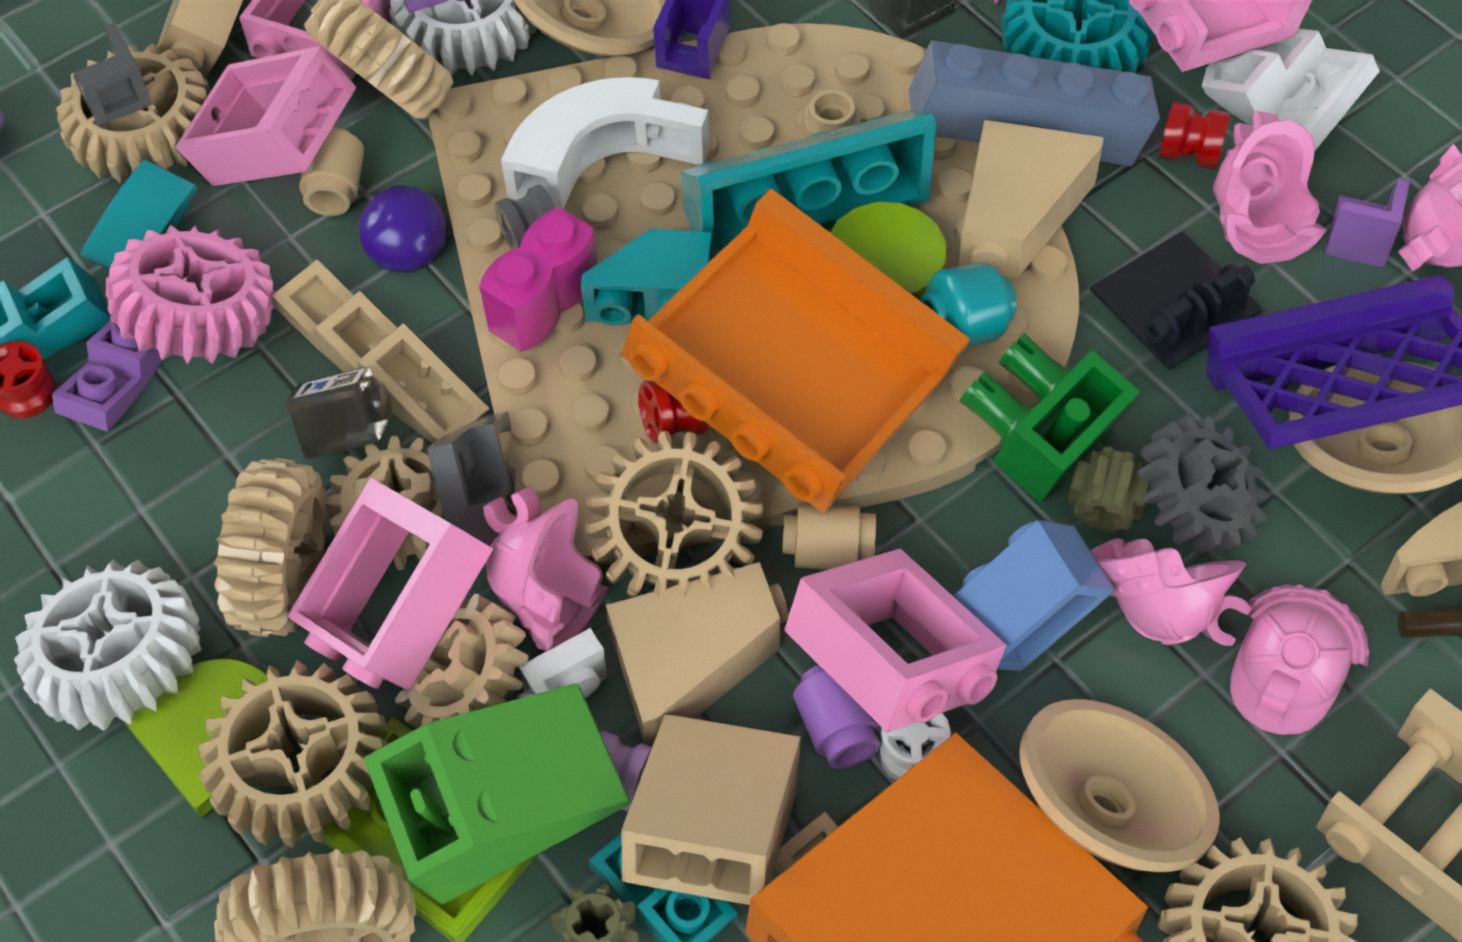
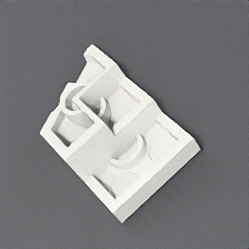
M1298 28L1294 37L1210 63L1206 67L1202 88L1205 94L1249 125H1254L1253 113L1256 111L1276 114L1279 120H1292L1303 125L1312 135L1315 151L1380 71L1373 54L1326 48L1319 31Z

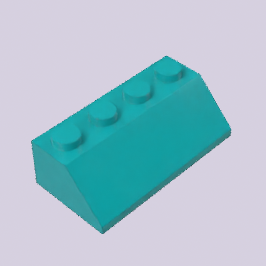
M904 111L885 117H875L863 123L829 132H819L810 137L773 147H762L754 152L716 162H706L697 167L682 170L683 210L692 231L712 232L714 258L748 226L756 202L771 188L825 229L833 228L837 220L852 209L870 203L894 202L914 206L930 201L936 120L932 113Z

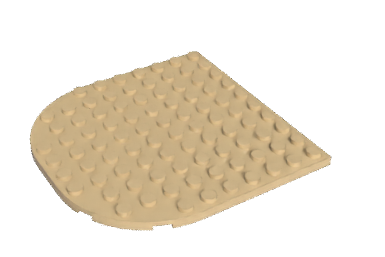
M781 23L774 26L727 33L714 62L710 80L657 68L655 48L623 56H611L450 88L446 93L447 97L443 103L428 116L493 412L496 414L508 411L511 422V431L502 432L498 435L504 460L509 463L510 467L515 469V493L530 486L540 500V514L566 499H575L578 502L579 511L574 545L586 559L596 563L599 567L613 564L617 561V558L614 557L603 562H596L592 556V549L608 538H592L586 535L585 525L587 522L605 517L587 510V498L593 495L609 496L595 484L596 475L601 471L620 477L611 463V456L619 451L625 454L632 462H635L637 460L633 450V441L635 439L643 438L651 452L658 451V444L652 443L648 438L640 417L638 392L642 381H646V379L636 373L630 362L621 356L631 324L611 326L602 322H588L585 320L582 300L575 306L561 311L559 320L552 332L542 342L523 352H520L488 331L479 286L489 266L501 255L511 250L500 228L494 204L496 201L507 198L501 159L517 128L545 101L575 86L596 80L621 77L660 80L661 100L686 103L693 107L709 110L710 151L705 163L716 162L754 152L762 147H773L809 137L803 128V111L811 98L822 90L838 89L849 94L860 110L861 123L875 117H885L904 111H911L909 88L927 49L891 35L862 28L831 24ZM697 40L682 42V44L697 47ZM935 136L930 201L910 207L923 211L938 224L946 240L945 269L958 267L962 228L980 143ZM624 152L610 155L590 165L579 176L564 210L593 227L597 261L600 263L649 229L692 231L683 210L681 171L699 165L641 152ZM1062 225L1018 278L1006 276L1012 283L1016 293L1017 311L1004 335L997 341L966 346L949 376L832 505L860 506V508L932 491L975 471L977 463L1001 449L1002 445L999 441L1002 437L978 415L961 404L959 400L968 387L975 380L978 381L979 376L987 371L1004 389L1029 408L1031 405L1036 406L1040 398L1015 375H1012L998 364L1003 354L1014 342L1017 343L1018 338L1022 334L1026 333L1038 344V347L1067 369L1073 350L1079 317V284L1075 261ZM710 425L705 434L696 436L694 451L703 455L708 444L712 441H717L721 444L720 453L716 460V463L720 466L734 456H737L742 461L741 468L732 478L733 482L743 478H753L755 480V490L749 496L741 499V501L762 503L763 513L761 517L744 521V523L754 525L761 530L783 526L784 515L797 516L798 503H808L795 498L786 489L782 481L759 463L748 460L739 454L732 445V442ZM675 433L671 438V447L682 449L686 433ZM674 472L661 473L645 479L629 493L625 500L637 502L639 496L657 497L662 495L669 488ZM693 476L691 494L694 501L703 508L715 511V517L728 520L725 507L718 494L707 483ZM677 492L674 507L668 508L667 516L662 512L657 515L666 520V530L668 531L666 548L668 549L672 547L674 534L680 532L682 523L688 528L692 525V523L686 522L682 518L683 510L680 509L681 492ZM619 519L620 528L626 542L639 557L658 553L656 540L649 532L634 528V522ZM710 537L709 542L716 541V540H721V539H717V538H712V537ZM693 541L686 544L683 548L708 542Z

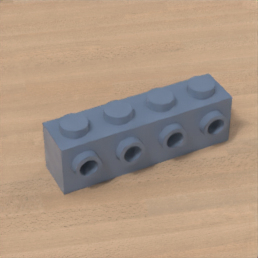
M934 40L930 41L909 88L911 111L933 114L936 120L935 136L980 143L984 120L1104 137L1100 162L1126 166L1134 164L1160 119L1150 76Z

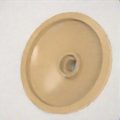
M666 0L514 1L533 26L556 42L589 54L623 56L646 50L654 45L653 27Z
M1404 361L1405 363H1409V364L1421 366V367H1424V368L1436 370V369H1434V368H1431V367H1428V366H1425V365H1421V364H1417V363H1413V362ZM1336 365L1329 367L1324 371L1333 372ZM1350 368L1345 375L1373 384H1377L1381 377ZM1393 380L1389 387L1407 393L1426 389L1398 380ZM1302 384L1296 393L1316 398L1321 389ZM1334 393L1329 402L1353 407L1365 404L1366 401ZM1462 405L1293 445L1299 454L1314 468L1346 486L1372 493L1393 495L1426 492L1462 478ZM1289 411L1288 421L1304 418L1305 415Z
M1085 699L1063 700L1052 703L1040 710L1023 733L1019 750L1020 764L1026 783L1036 803L1059 831L1092 855L1128 869L1171 872L1189 867L1194 862L1196 863L1204 856L1214 842L1219 830L1220 813L1215 793L1208 779L1194 759L1174 739L1142 717L1120 707L1099 701Z

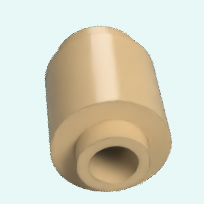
M332 127L307 171L301 172L299 189L303 195L304 204L315 213L326 216L341 215L348 211L350 204L358 196L364 146L349 131L339 127Z
M798 503L797 516L784 515L782 554L795 555L794 568L827 570L873 557L875 554L876 514L860 513V506L832 505L822 514L810 503Z

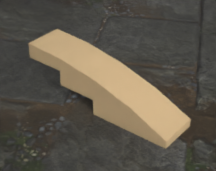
M315 260L272 295L274 308L340 370L347 373L346 375L352 374V377H350L352 380L359 372L355 370L365 368L355 383L431 443L467 424L483 418L489 412V407L404 323L397 328L361 291L353 295L318 260Z

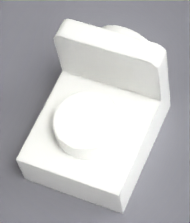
M591 628L520 666L519 670L524 692L517 695L516 698L520 699L575 683L580 686L585 698L592 694L598 688L600 682L608 678L604 649Z

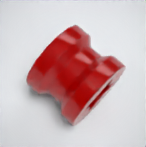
M12 341L1 344L0 410L9 417L19 419L34 417L44 412L53 403L52 394L57 390V385L52 374L46 368V362L37 347L28 342Z
M642 381L639 386L638 405L644 430L652 443L658 444L659 433L668 431L671 438L675 433L692 432L696 436L706 433L709 426L708 423L697 420L688 414L680 401L654 381Z

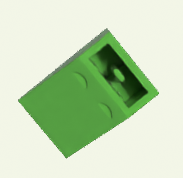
M577 683L427 723L363 757L409 881L442 905L631 804V800L583 692Z

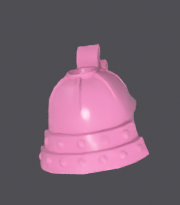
M1256 111L1253 113L1254 125L1237 123L1234 126L1233 139L1235 147L1225 153L1226 157L1220 166L1214 182L1213 193L1220 207V221L1225 233V239L1231 243L1235 252L1258 264L1289 261L1310 250L1328 230L1316 223L1320 213L1319 203L1311 195L1307 187L1314 160V141L1312 135L1303 125L1292 120H1279L1276 114Z
M1454 144L1440 158V165L1430 175V181L1414 196L1403 216V239L1406 244L1398 252L1412 271L1418 269L1425 262L1430 265L1446 268L1462 266V154Z
M527 486L511 495L513 504L517 509V516L510 513L503 497H499L483 506L484 517L488 525L495 532L499 533L490 546L493 548V551L485 563L487 581L501 603L519 618L521 626L527 630L528 635L532 636L536 647L546 652L588 628L597 614L609 587L601 584L603 578L601 568L596 563L586 559L574 545L578 522V502L573 498L566 499L540 514V500L536 492L530 486Z
M1115 538L1090 550L1115 589L1110 596L1116 598L1130 625L1144 637L1161 641L1164 645L1188 641L1198 636L1199 632L1202 631L1207 638L1221 645L1233 646L1236 639L1220 630L1218 626L1219 615L1227 608H1232L1246 615H1249L1252 609L1247 601L1226 593L1247 565L1245 561L1223 560L1184 567L1177 550L1169 547L1154 551L1150 541L1143 538L1124 543L1122 539Z
M1284 584L1263 590L1247 602L1252 608L1249 614L1253 621L1233 666L1230 679V693L1234 705L1242 716L1261 731L1277 735H1298L1311 730L1325 717L1337 698L1352 663L1355 665L1359 663L1368 667L1370 651L1364 627L1358 616L1349 609L1348 605L1342 604L1327 590L1308 588L1301 584Z

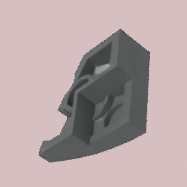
M508 411L492 414L467 424L427 447L445 520L488 546L492 545L499 533L495 532L488 525L484 517L483 506L499 497H503L510 513L517 516L515 505L511 498L512 493H515V469L510 467L509 463L504 460L498 436L499 433L511 431Z

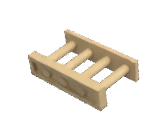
M1430 688L1413 707L1397 735L1409 745L1410 749L1360 806L1338 791L1330 800L1316 829L1326 836L1328 844L1338 855L1350 862L1362 864L1456 940L1462 942V886L1443 872L1462 849V802L1419 853L1383 825L1433 767L1442 769L1462 785V711Z

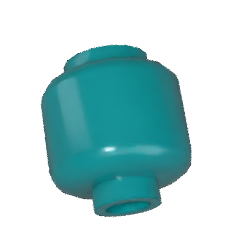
M988 263L953 267L935 272L928 281L925 294L920 299L922 303L969 337L970 341L967 346L999 340L1007 331L1009 323L1014 319L1017 311L1016 293L1012 283L1006 276L1001 275L995 267Z

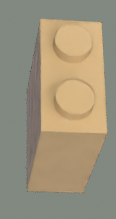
M665 714L621 830L622 882L749 905L750 899L771 883L798 789L801 737Z

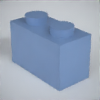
M1037 520L1020 527L1009 538V546L990 563L983 564L972 570L964 578L963 587L953 595L954 598L1006 644L997 669L1022 671L1115 591L1074 526Z

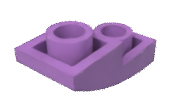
M111 320L86 342L88 362L52 394L54 413L106 432L132 406L162 362L157 349L139 351L135 339L121 338L120 328L117 324L112 323Z

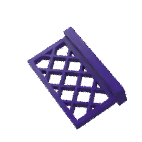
M1443 275L1210 327L1207 377L1216 391L1228 388L1269 450L1462 405V377L1448 374L1452 366L1462 368V317L1452 307L1454 287ZM1447 335L1453 341L1451 345L1435 342V340L1447 338ZM1392 350L1396 351L1392 359L1375 355ZM1409 354L1440 362L1437 370H1432L1405 363L1404 361ZM1337 364L1333 372L1317 369V367ZM1350 368L1381 377L1377 384H1373L1345 375ZM1277 377L1273 386L1256 382ZM1393 380H1398L1426 389L1407 393L1389 387ZM1292 381L1321 389L1316 398L1286 389ZM1334 393L1366 402L1362 405L1346 407L1329 401ZM1274 407L1305 416L1301 419L1277 424L1270 413Z

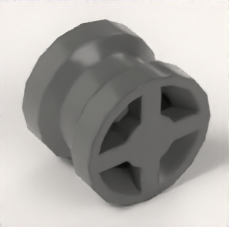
M540 184L528 188L525 197L515 201L504 198L496 201L494 204L500 228L511 250L520 247L524 234L538 218L555 209L550 196Z

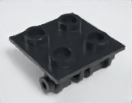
M1183 231L1090 286V291L1168 370L1209 345L1210 327L1253 318L1262 312V308L1249 296L1250 286L1255 283V276L1252 270L1245 264L1238 266L1228 264L1221 269Z

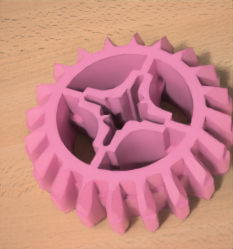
M170 225L166 234L161 235L152 230H147L143 241L130 239L124 251L115 253L114 262L109 270V277L106 278L105 296L108 297V312L111 316V322L117 324L120 328L121 338L136 340L139 351L155 348L159 352L161 361L171 355L183 356L186 364L189 363L192 357H204L213 364L219 353L236 358L241 347L254 348L259 335L266 334L267 326L271 320V311L274 309L272 295L275 291L273 290V281L270 275V265L260 262L258 250L244 249L241 238L225 240L222 238L219 229L207 234L198 232L195 225L191 231H178Z

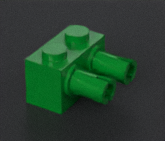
M1024 333L1018 338L1017 343L1014 342L1007 349L998 364L1030 388L1040 398L1036 406L1031 405L1029 408L1004 389L987 371L979 376L978 381L975 380L968 387L959 402L978 415L1002 437L999 441L1002 447L993 462L1041 503L1075 468L1076 462L1078 460L1082 461L1116 426L1141 391L1093 350L1074 368L1070 366L1068 369H1065Z

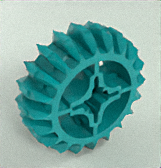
M1007 0L1006 12L1002 15L1001 30L1003 31L1002 43L1006 53L1023 54L1030 57L1078 63L1084 66L1135 73L1138 67H1142L1144 60L1147 59L1154 33L1140 13L1131 6L1129 0Z

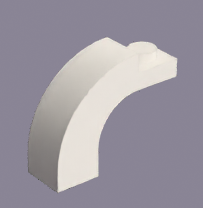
M621 77L602 79L565 90L536 108L521 123L512 136L501 159L507 198L517 200L525 197L528 188L540 184L547 191L555 209L562 208L564 210L579 176L596 161L618 153L641 152L701 165L705 163L710 151L709 110L693 107L686 103L661 100L660 80Z

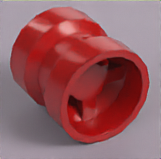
M1173 101L1159 157L1177 161L1182 157L1189 158V155H1194V160L1198 166L1216 170L1231 113L1212 110L1205 117H1201L1200 113L1195 112L1190 104Z

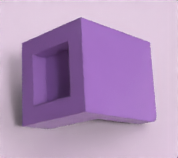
M1397 178L1387 206L1339 195L1333 213L1325 255L1384 268L1402 223L1410 180Z

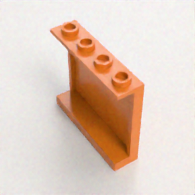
M771 188L756 202L748 226L648 321L639 314L632 320L621 356L630 362L632 368L642 378L654 381L680 401L688 414L697 420L705 421L731 441L739 454L748 460L756 461L782 481L786 489L795 498L810 503L824 514L949 376L969 343L970 338Z
M955 732L750 899L745 934L753 942H1143L1136 932L1148 906L1091 854L1059 831L1037 805Z

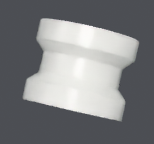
M937 714L927 722H916L888 733L882 728L879 755L882 767L889 777L894 780L899 779L950 737L949 723L944 714ZM907 745L908 747H910V752L907 751L903 746Z

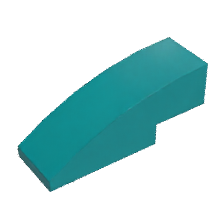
M69 257L54 265L20 290L5 280L0 282V345L12 341L28 342L37 347L45 360L82 341L111 320L107 303L96 279Z

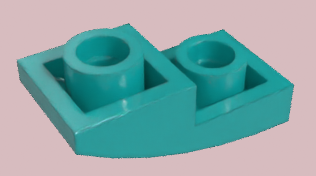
M144 159L113 198L80 254L84 258L110 270L111 264L114 262L115 253L124 251L128 240L138 239L143 241L147 230H152L162 235L166 234L170 225L177 228L198 187Z
M621 833L589 859V868L603 884H609L610 891L617 899L619 898L622 903L629 901L634 903L636 919L659 942H709L738 915L728 901L622 882Z

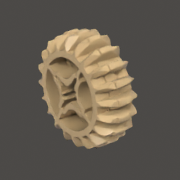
M318 0L311 9L312 14L304 24L307 34L414 118L426 119L446 99V93L454 83L450 72L360 0Z
M131 44L128 48L139 67L153 105L99 127L73 77L74 73L71 74V87L60 90L62 100L61 105L56 108L58 112L57 120L62 129L60 134L66 148L71 150L75 160L80 163L83 169L90 168L99 179L111 174L119 184H122L144 159L165 170L174 164L187 167V159L175 146L211 90L206 78H203L202 73L193 65L191 59H179L172 49L161 53L154 44H151L143 52H138ZM109 50L107 51V59L114 56ZM87 60V67L98 62ZM212 109V111H211L212 118H213V119H216V118H215V114H214V110Z
M668 431L659 433L658 451L655 452L650 451L647 442L643 438H638L633 441L634 455L637 459L635 462H632L625 454L619 451L611 456V463L620 477L601 471L596 475L595 484L609 496L593 495L587 498V510L605 517L587 522L585 525L586 535L592 538H608L592 549V556L596 562H603L614 557L617 558V561L610 566L606 573V578L610 583L614 584L620 581L627 573L634 576L628 586V597L640 596L645 584L655 587L654 591H656L658 599L666 588L679 585L680 591L686 597L690 581L700 579L701 583L711 590V575L722 573L734 578L733 568L729 565V561L740 567L752 564L754 555L739 543L755 544L760 542L763 531L754 525L744 523V521L761 517L763 505L756 501H741V499L749 496L755 490L756 482L753 478L732 481V478L741 468L742 461L737 456H734L721 466L717 464L716 460L721 449V444L717 441L709 443L703 455L694 451L696 434L692 432L685 434L682 449L671 447V436ZM674 472L669 488L662 495L657 497L639 496L637 502L625 500L629 493L645 479L661 473ZM693 476L707 483L718 494L725 507L728 520L715 517V511L703 508L694 501L691 494ZM677 492H681L680 509L683 510L682 518L684 521L692 523V525L688 528L682 523L680 532L674 534L672 547L668 549L666 548L668 537L666 520L657 515L662 512L667 516L668 508L674 507ZM619 519L634 522V528L649 532L655 538L658 545L655 565L643 560L631 549L622 534ZM710 537L725 540L719 550L706 561L693 567L675 569L677 556L686 544L693 541L709 542Z
M280 458L251 461L245 471H242L236 478V488L232 489L228 494V507L226 512L221 515L223 522L221 534L216 538L219 547L218 556L214 562L217 567V578L214 586L216 591L219 592L217 604L220 612H223L226 624L234 626L237 630L248 631L249 635L271 637V635L286 636L289 632H295L300 626L287 616L324 556L325 542L329 534L326 530V520L329 514L325 506L327 493L324 486H322L323 482L319 472H315L312 466L297 464L295 460Z
M296 660L290 675L281 677L278 669L269 665L266 674L268 681L256 686L253 681L243 677L241 688L245 695L239 700L221 696L220 707L226 717L206 719L205 730L211 740L198 745L199 757L206 766L200 771V779L206 791L211 792L210 802L217 814L228 815L227 820L236 832L241 833V835L252 829V834L257 842L263 843L266 846L279 832L284 845L294 849L301 831L308 830L313 840L322 844L325 837L324 825L335 820L338 827L349 831L351 821L346 812L348 809L355 807L360 810L370 811L372 801L366 788H374L363 757L388 745V742L383 739L387 737L389 730L384 716L376 713L378 706L372 694L368 693L367 690L360 692L356 679L348 673L337 679L333 669L323 663L310 677L306 665ZM315 714L326 716L334 721L328 722L326 717L316 720H305L297 715ZM293 735L302 749V752L296 755L300 767L299 772H296L288 756L294 752L291 736ZM337 766L329 776H327L323 781H321L322 777L328 770ZM263 784L265 789L285 786L294 790V794H269L252 787Z
M1240 837L1231 842L1227 856L1212 845L1201 858L1202 865L1194 862L1191 866L1181 869L1179 878L1182 884L1174 883L1169 885L1164 900L1170 909L1161 912L1158 919V928L1170 935L1163 939L1162 942H1255L1252 939L1255 931L1247 933V930L1250 928L1256 915H1258L1257 930L1265 934L1262 941L1270 939V942H1358L1348 937L1358 926V914L1337 910L1346 898L1345 887L1323 888L1321 882L1327 874L1325 864L1315 866L1309 872L1298 866L1301 861L1299 847L1291 849L1285 859L1275 856L1274 846L1271 839L1268 838L1260 842L1256 854H1251ZM1240 890L1250 891L1246 904L1241 907L1222 906L1220 912L1203 909L1211 900L1225 893ZM1280 901L1285 903L1288 907H1290L1299 916V918L1290 915L1283 908Z
M335 849L329 854L314 855L309 851L305 856L293 859L282 856L276 864L270 866L257 865L252 869L251 874L239 875L231 880V886H228L219 893V903L217 904L216 911L217 920L214 921L216 942H410V935L415 932L413 918L416 916L414 892H411L410 883L408 882V877L405 876L403 866L391 863L390 858L381 855L370 857L368 852L361 850L352 854H342L340 850Z

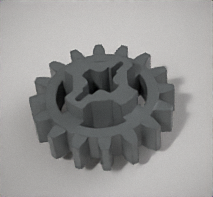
M1189 414L1176 422H1170L1150 435L1153 442L1143 447L1140 451L1142 457L1150 464L1137 471L1138 477L1151 485V491L1143 495L1142 498L1144 503L1157 504L1160 513L1157 515L1155 523L1158 527L1167 523L1174 527L1173 542L1179 545L1192 539L1195 554L1201 555L1212 549L1215 555L1219 556L1258 535L1255 527L1265 522L1267 516L1257 505L1269 499V495L1262 488L1256 487L1255 479L1264 473L1261 467L1250 466L1247 457L1250 454L1251 448L1248 444L1238 448L1232 443V428L1228 426L1219 432H1215L1212 417L1206 416L1196 422L1193 416Z

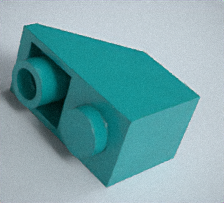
M649 229L582 274L581 291L585 320L619 326L631 324L632 320L639 314L648 321L713 259L712 232Z

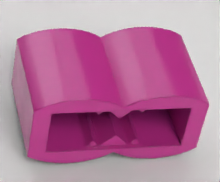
M556 208L542 215L528 228L522 238L520 247L512 249L497 258L484 273L479 286L488 331L520 352L526 351L542 342L555 328L560 312L575 306L583 300L581 291L582 274L598 264L593 227L562 208Z

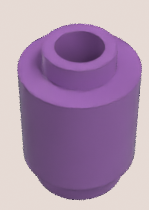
M819 665L806 671L801 677V683L794 690L793 698L817 754L820 757L827 758L830 767L833 769L853 767L874 756L881 746L877 737L880 732V725Z

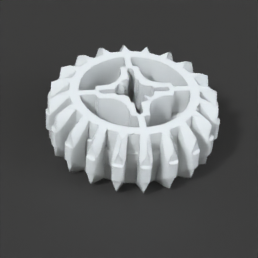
M403 0L390 1L391 8L389 12L392 25L450 72L451 76L457 69H467L471 76H473L475 69L481 66H487L495 71L496 63L499 59L513 62L516 49H527L530 35L536 33V27L527 20L514 0H450L412 13L408 12Z
M113 559L103 572H97L87 565L83 578L71 582L62 577L63 589L55 595L41 594L43 609L24 615L27 630L15 637L19 654L14 658L17 664V672L25 683L23 688L34 703H39L46 715L53 717L57 723L65 720L78 731L90 722L105 731L114 717H119L131 725L135 711L143 707L157 712L156 699L163 693L178 694L175 677L194 673L191 656L202 650L199 644L200 637L197 634L201 630L198 623L199 616L183 586H179L176 580H172L170 575L164 573L160 567L149 569L139 560L134 561L125 568Z

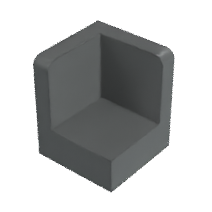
M115 23L103 27L114 56L75 71L73 75L76 85L98 127L153 105L139 67Z

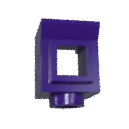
M666 0L653 27L656 67L710 80L714 62L730 28V0ZM686 33L698 35L697 47L682 44Z

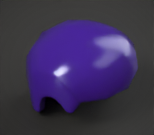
M395 185L376 193L361 212L359 220L360 241L366 255L384 270L409 273L428 265L436 257L437 253L447 246V219L442 207L428 192L416 186Z

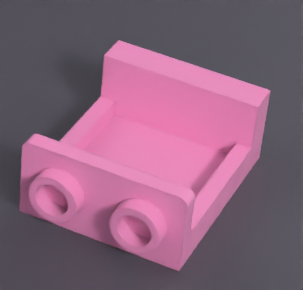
M1129 0V2L1154 32L1163 50L1168 52L1180 70L1185 72L1294 37L1312 0Z

